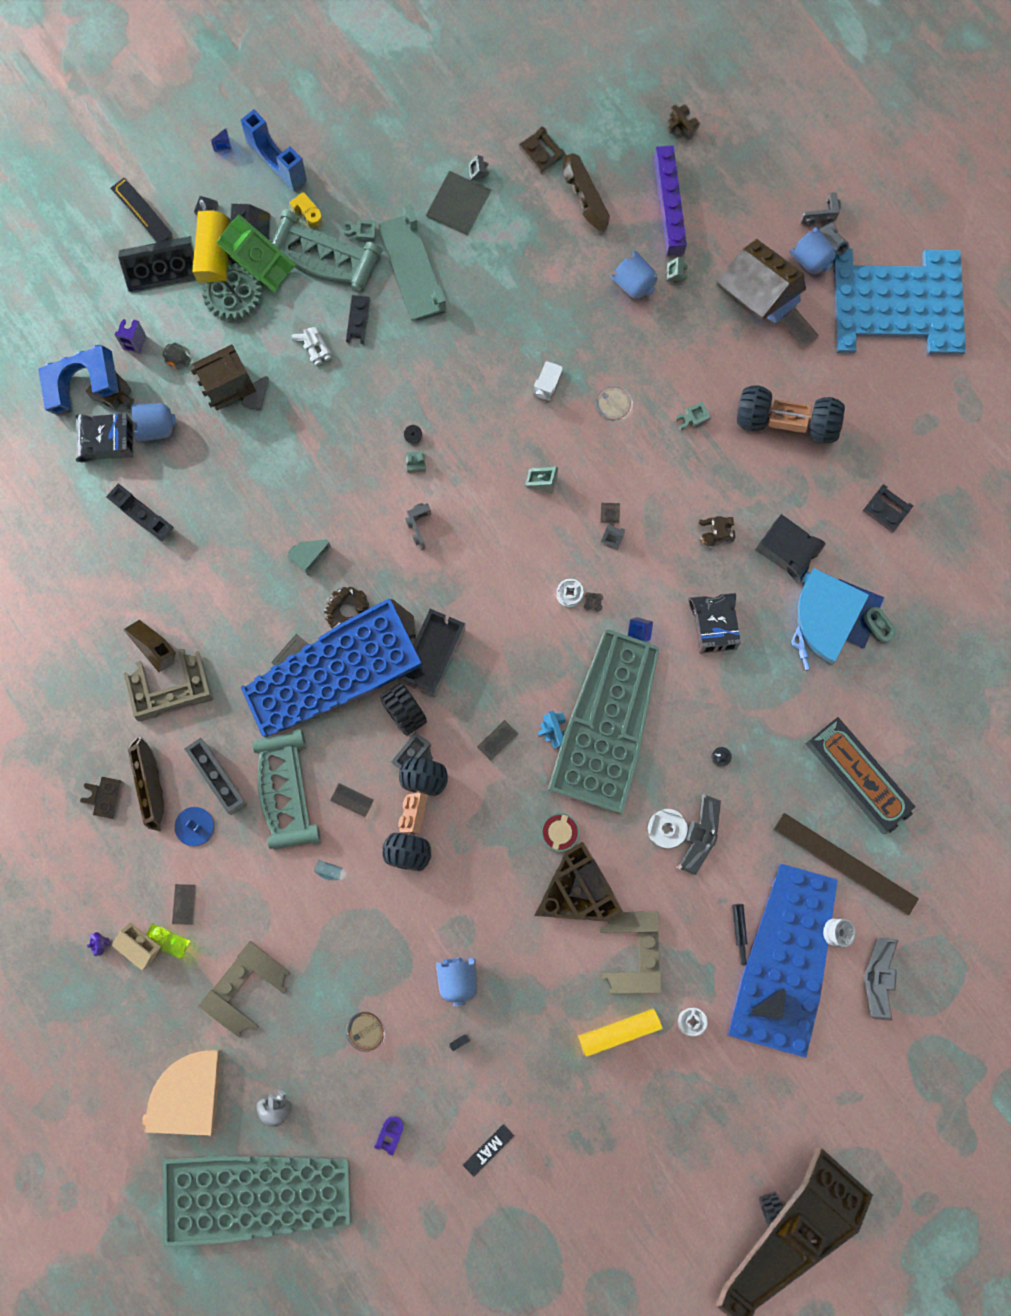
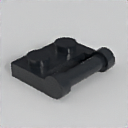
M883 484L863 509V512L893 533L914 505L903 501ZM881 495H884L903 509V511L900 513L880 499Z

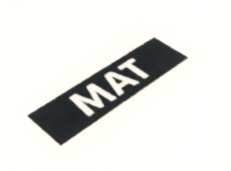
M503 1124L463 1166L474 1177L514 1135Z

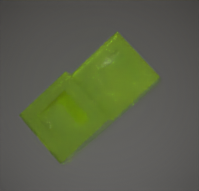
M151 923L146 933L148 938H151V940H154V943L160 945V950L182 959L190 940Z

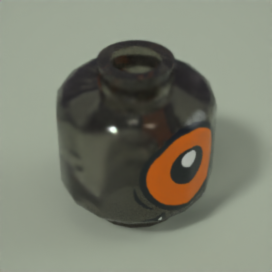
M174 342L168 344L163 350L162 356L167 365L177 370L190 365L192 358L188 348Z

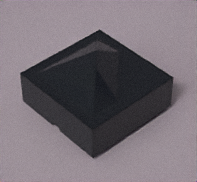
M200 196L194 213L198 215L200 211H215L218 205L217 200Z

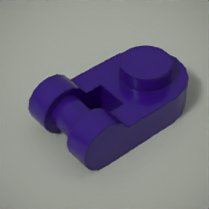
M390 1116L385 1120L374 1146L375 1149H383L388 1151L387 1154L393 1156L404 1128L401 1118ZM385 1136L393 1138L391 1144L384 1141Z

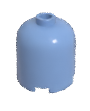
M815 227L814 233L809 231L797 242L796 250L792 248L789 253L809 273L818 274L822 271L826 273L833 266L831 262L835 259L836 251L822 232Z
M634 251L632 253L633 257L630 260L626 258L615 269L617 274L612 275L611 279L634 299L642 298L645 295L649 297L656 290L654 285L657 282V274L637 251Z
M162 403L132 405L133 423L137 422L134 431L136 442L163 439L171 435L173 425H176V416L171 414L170 408Z
M470 957L469 961H462V958L443 960V963L436 962L439 991L443 1000L454 1002V1006L466 1005V1001L474 998L477 993L475 958Z

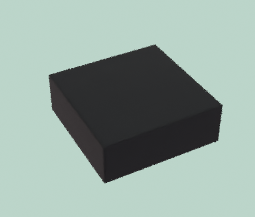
M464 1034L451 1042L449 1046L452 1052L468 1043L470 1039L467 1034Z

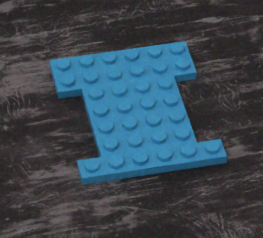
M847 249L845 254L841 256L837 254L833 263L837 353H855L857 350L856 336L927 337L928 354L964 355L966 353L961 250H924L923 266L853 265V249Z

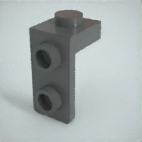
M837 192L829 193L826 200L827 210L803 212L800 219L801 224L812 225L816 222L831 223L836 221L841 209V201L837 197Z
M428 503L415 505L413 509L407 511L408 517L405 518L408 528H413L415 533L412 535L416 546L420 545L421 550L425 548V544L415 521L431 515Z

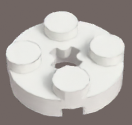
M664 809L658 811L651 817L648 823L649 838L658 847L664 849L677 847L686 838L687 824L683 816L675 810ZM668 823L673 831L665 834L662 826H666Z

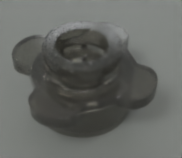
M587 592L585 594L586 603L584 604V609L587 611L590 609L597 612L601 611L603 608L601 605L603 595L601 593Z

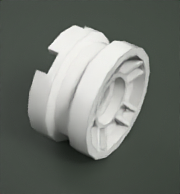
M575 579L562 581L557 589V598L560 604L568 608L578 606L582 602L584 593L581 583ZM570 590L573 591L574 596H567V592Z
M830 919L824 927L825 940L831 946L848 947L855 939V927L848 919Z
M688 1008L679 1015L678 1027L687 1036H699L707 1027V1018L700 1009ZM691 1018L696 1020V1024L694 1026H691L690 1023H688V1021Z

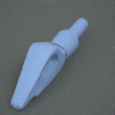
M798 626L792 638V645L799 649L800 659H803L805 670H810L807 659L809 656L805 648L800 626ZM796 636L799 639V644L795 643Z

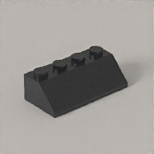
M188 236L119 250L118 258L128 292L196 279L193 274L195 249L192 237Z

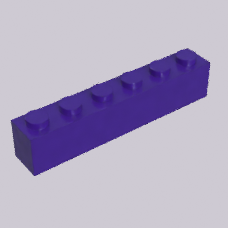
M674 145L658 146L655 149L654 164L666 256L684 255L687 241Z

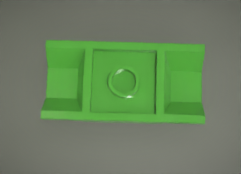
M240 214L229 224L216 242L231 258L274 293L286 275L296 266L289 257Z

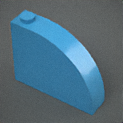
M813 568L811 573L807 571L802 581L805 585L798 600V625L800 626L802 637L809 648L822 660L833 665L869 595Z

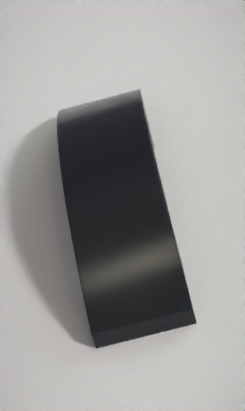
M119 483L106 496L117 508L161 542L174 529L170 523L154 513Z

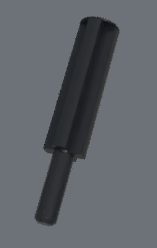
M734 904L732 908L736 946L739 945L741 965H746L745 945H748L744 904Z

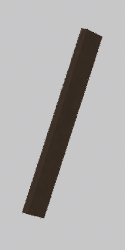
M786 813L782 814L773 829L906 915H910L919 900L915 895Z

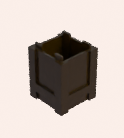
M233 344L192 363L194 369L191 372L193 375H198L200 379L198 384L205 389L202 393L204 397L209 396L211 402L208 404L210 408L214 407L216 411L256 392Z

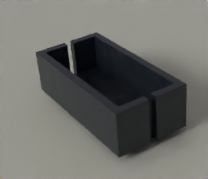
M429 609L413 644L423 665L399 677V682L414 689L418 686L419 691L435 697L465 631V623L449 617L448 624H446L445 614Z

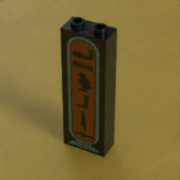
M839 717L805 743L881 833L887 831L891 833L899 826L897 822L901 819L905 821L913 814L912 810L916 806Z

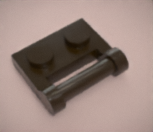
M544 126L540 127L536 133L519 144V149L540 174L566 155V152L560 149L547 134L548 131ZM542 138L555 154L551 157L538 140Z

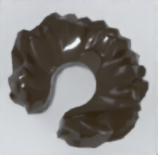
M350 586L348 588L342 587V589L333 591L329 595L323 612L326 614L324 617L332 629L353 618L352 616L345 617L341 614V607L344 604H353L358 614L370 609L367 597L362 590L358 591Z

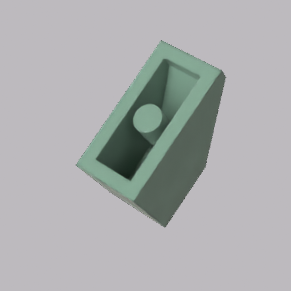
M327 539L299 542L297 546L291 547L287 557L292 564L308 575L331 548V545Z

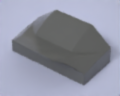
M415 731L391 763L401 769L402 764L411 757L432 760L431 743Z

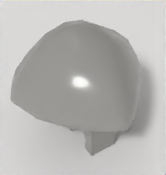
M282 1090L278 1091L276 1098L273 1094H270L269 1098L261 1099L257 1103L258 1115L261 1121L268 1127L281 1125L286 1120L291 1108V1102L285 1100V1093Z

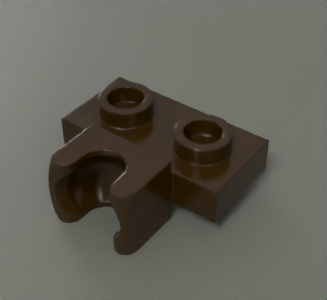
M101 777L99 786L84 783L85 789L90 790L92 794L89 798L82 797L80 803L93 805L92 815L113 819L121 780Z

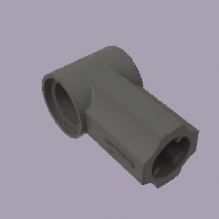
M829 223L819 229L834 247L836 255L839 254L841 256L846 253V250L849 248V242L838 234L834 224Z

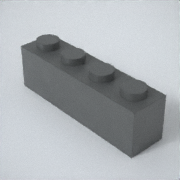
M202 738L184 748L228 814L232 815L247 805Z

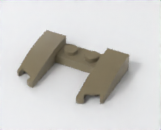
M178 649L186 683L153 693L150 692L142 661L135 663L139 669L129 676L126 672L124 673L133 715L138 722L157 716L156 713L189 703L196 705L213 699L199 651H196V656L185 655V649Z
M621 912L612 917L606 928L601 926L600 933L638 932L639 973H601L602 979L607 978L613 988L609 990V993H661L658 934L659 912Z
M252 941L247 943L237 956L235 962L198 1005V1007L237 1037H241L240 1032L249 1027L252 1030L258 1028L257 1024L229 1003L251 973L255 971L283 994L287 989L282 987L284 975H290L287 969Z

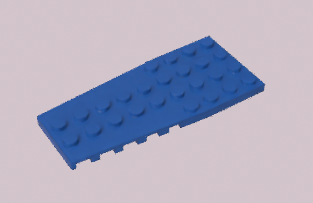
M390 598L339 624L320 636L319 640L315 643L308 644L296 655L292 654L287 657L285 662L278 666L274 665L270 668L269 672L255 677L254 681L247 686H241V690L263 737H269L371 693L423 665Z
M780 864L741 977L727 1035L806 1058L820 1002L828 943L824 937V927L833 916L838 880ZM779 988L786 990L782 1020L753 1015L748 1012L749 1009Z

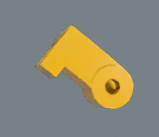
M304 192L289 202L291 211L296 214L300 212L310 228L317 229L322 225L320 210Z

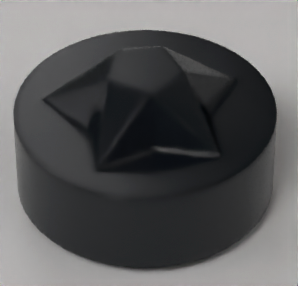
M409 425L405 428L403 434L407 442L415 444L421 440L422 430L417 425Z
M718 747L713 751L711 758L716 766L724 767L730 763L732 755L727 748Z

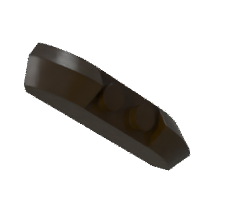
M574 153L565 155L563 161L564 178L566 183L571 184L574 194H578L580 206L582 209H585L582 213L592 226L605 232L609 224L610 215L580 156Z
M139 735L128 747V754L143 825L148 829L161 831L165 821L166 807L162 795L163 790L160 786L159 772L150 746Z

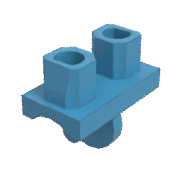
M553 710L543 716L544 722L540 724L542 730L537 734L539 737L544 736L546 742L551 741L553 749L561 746L566 731H561L559 725L564 724L566 719L563 712L555 713Z

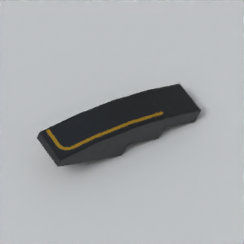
M125 177L110 188L130 215L136 219L155 243L163 242L172 235V232Z

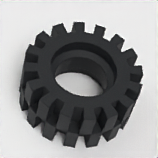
M776 1192L759 1197L761 1210L768 1227L783 1209Z

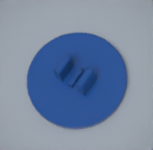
M200 807L187 808L176 818L174 825L175 834L182 843L188 846L202 845L213 834V818L206 810Z

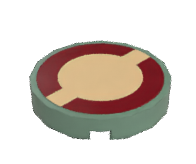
M555 813L545 819L541 826L540 835L547 848L554 852H564L575 846L579 839L580 830L573 817L565 813Z

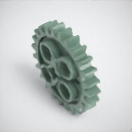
M235 263L233 268L228 264L227 281L225 282L231 291L236 293L237 298L242 304H239L232 292L228 291L223 281L206 282V286L202 287L203 292H205L202 296L205 299L204 303L208 311H213L212 313L215 317L219 314L220 320L226 316L228 322L231 320V317H234L236 322L238 316L243 320L244 314L251 316L250 310L256 311L255 305H260L259 299L262 298L260 281L247 270L245 271L242 266L239 269L237 263ZM220 289L223 290V291L220 292V293H216L217 290H220ZM244 292H249L245 296L242 295ZM228 303H234L232 306H227Z

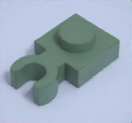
M358 220L357 224L345 221V227H350L351 230H344V236L352 237L356 235L357 240L375 241L376 221Z
M702 401L687 408L685 411L686 415L679 414L675 420H683L685 422L680 425V430H684L690 423L695 427L709 421L711 416Z

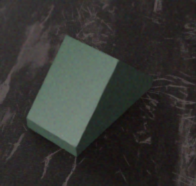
M530 468L525 486L553 494L559 468Z

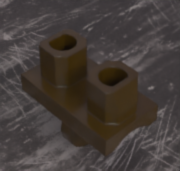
M675 104L671 107L672 112L668 120L670 123L668 131L670 133L676 132L678 135L682 133L688 141L692 138L693 132L699 128L700 123L695 117L689 121L686 117L690 115V110L686 104L680 107Z

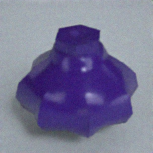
M99 932L90 934V944H87V948H90L94 956L103 955L106 947L110 946L109 938L103 937Z

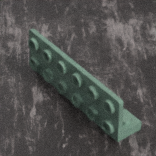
M410 204L404 206L405 213L402 216L380 222L378 227L411 320H416L445 311L446 300L441 286L436 282L418 231L417 219Z

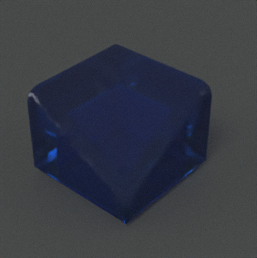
M227 128L211 139L214 152L232 148Z
M638 617L630 619L628 636L644 642L650 640L653 621Z

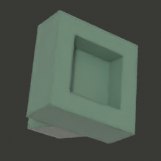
M677 257L667 263V281L674 282L675 280L684 281L687 279L684 270L688 269V265L684 263V259Z
M424 451L405 453L408 473L426 471Z

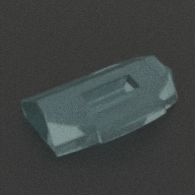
M318 860L314 872L327 880H340L343 868Z

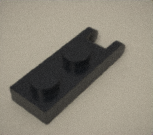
M352 295L346 334L347 343H350L351 336L361 337L360 344H365L371 300L369 296Z

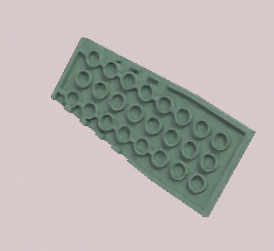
M210 1156L162 1160L163 1247L228 1243L324 1227L349 1225L351 1222L348 1159Z

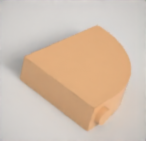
M221 1050L196 1052L179 1059L168 1067L160 1076L151 1092L147 1114H144L143 1117L145 1133L210 1136L214 1134Z

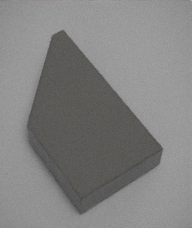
M264 376L253 383L256 392L243 398V407L261 410L269 381L268 376Z

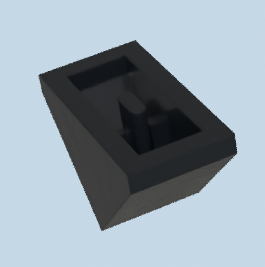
M779 988L749 1009L748 1012L753 1015L782 1020L786 990Z

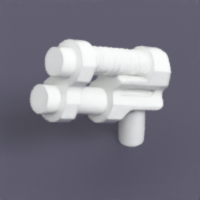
M318 327L304 329V334H292V341L305 342L304 348L306 351H309L311 355L310 360L316 366L322 364V359H325V361L332 359V352L324 342ZM316 346L320 347V353H317L315 349Z

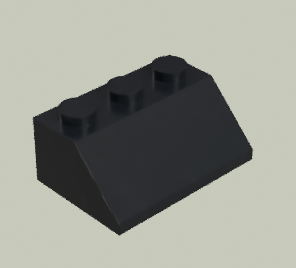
M231 203L230 223L240 214L269 240L271 216L269 212L251 204ZM230 257L232 264L237 263L233 258Z

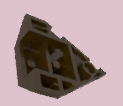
M584 842L565 852L534 916L607 921L623 912L612 888Z

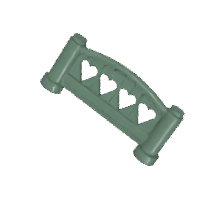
M286 209L282 211L280 216L281 222L271 243L289 257L297 267L325 279L350 282L352 284L351 287L356 291L364 289L376 259L380 258L383 252L380 246L372 242H366L364 249L297 224L300 217L296 213ZM301 238L302 252L290 251L288 249L289 245ZM317 245L319 258L313 260L311 257H306L305 252ZM334 251L336 260L334 266L321 262L324 257ZM351 258L352 272L347 273L345 270L338 269L341 263Z
M297 729L294 730V733L257 739L252 745L254 753L259 754L257 775L259 800L263 815L272 833L271 837L267 838L269 849L276 850L312 843V845L320 844L321 835L318 824L310 825L299 761L298 749L306 747L303 730ZM272 755L286 760L276 771L270 770L271 764L268 759ZM275 774L289 779L277 791L273 789L274 783L271 780ZM278 793L292 798L281 810L276 809L277 802L274 799ZM279 813H285L295 818L286 828H279L280 821L277 818Z

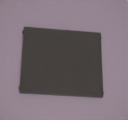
M449 171L426 217L468 235L491 193V189Z

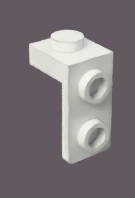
M546 361L539 380L535 382L533 395L550 401L563 367Z

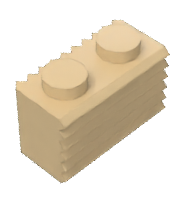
M129 923L119 932L112 945L121 955H124L134 966L142 971L153 962L161 948L160 945L154 943V940L148 938V935L142 933V930L136 928V925H133V923Z

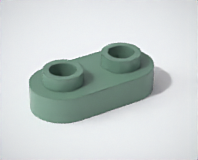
M878 607L867 609L864 613V621L876 638L881 642L894 639L896 629L885 613Z

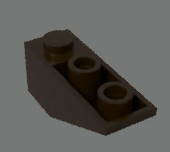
M141 620L124 628V632L158 673L174 663L176 655L174 649L161 635Z

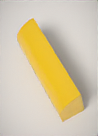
M218 211L198 212L193 274L198 283L227 281L229 254L216 242L229 226L230 218Z
M650 1009L577 1037L583 1054L587 1057L663 1028L655 1010Z

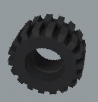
M398 683L380 696L385 709L403 734L408 736L427 723L422 709L403 684Z

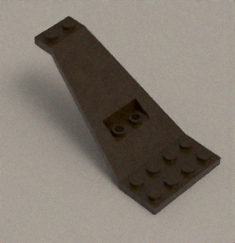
M816 1148L801 1186L725 1283L715 1306L727 1316H753L757 1308L860 1232L873 1194L823 1148Z

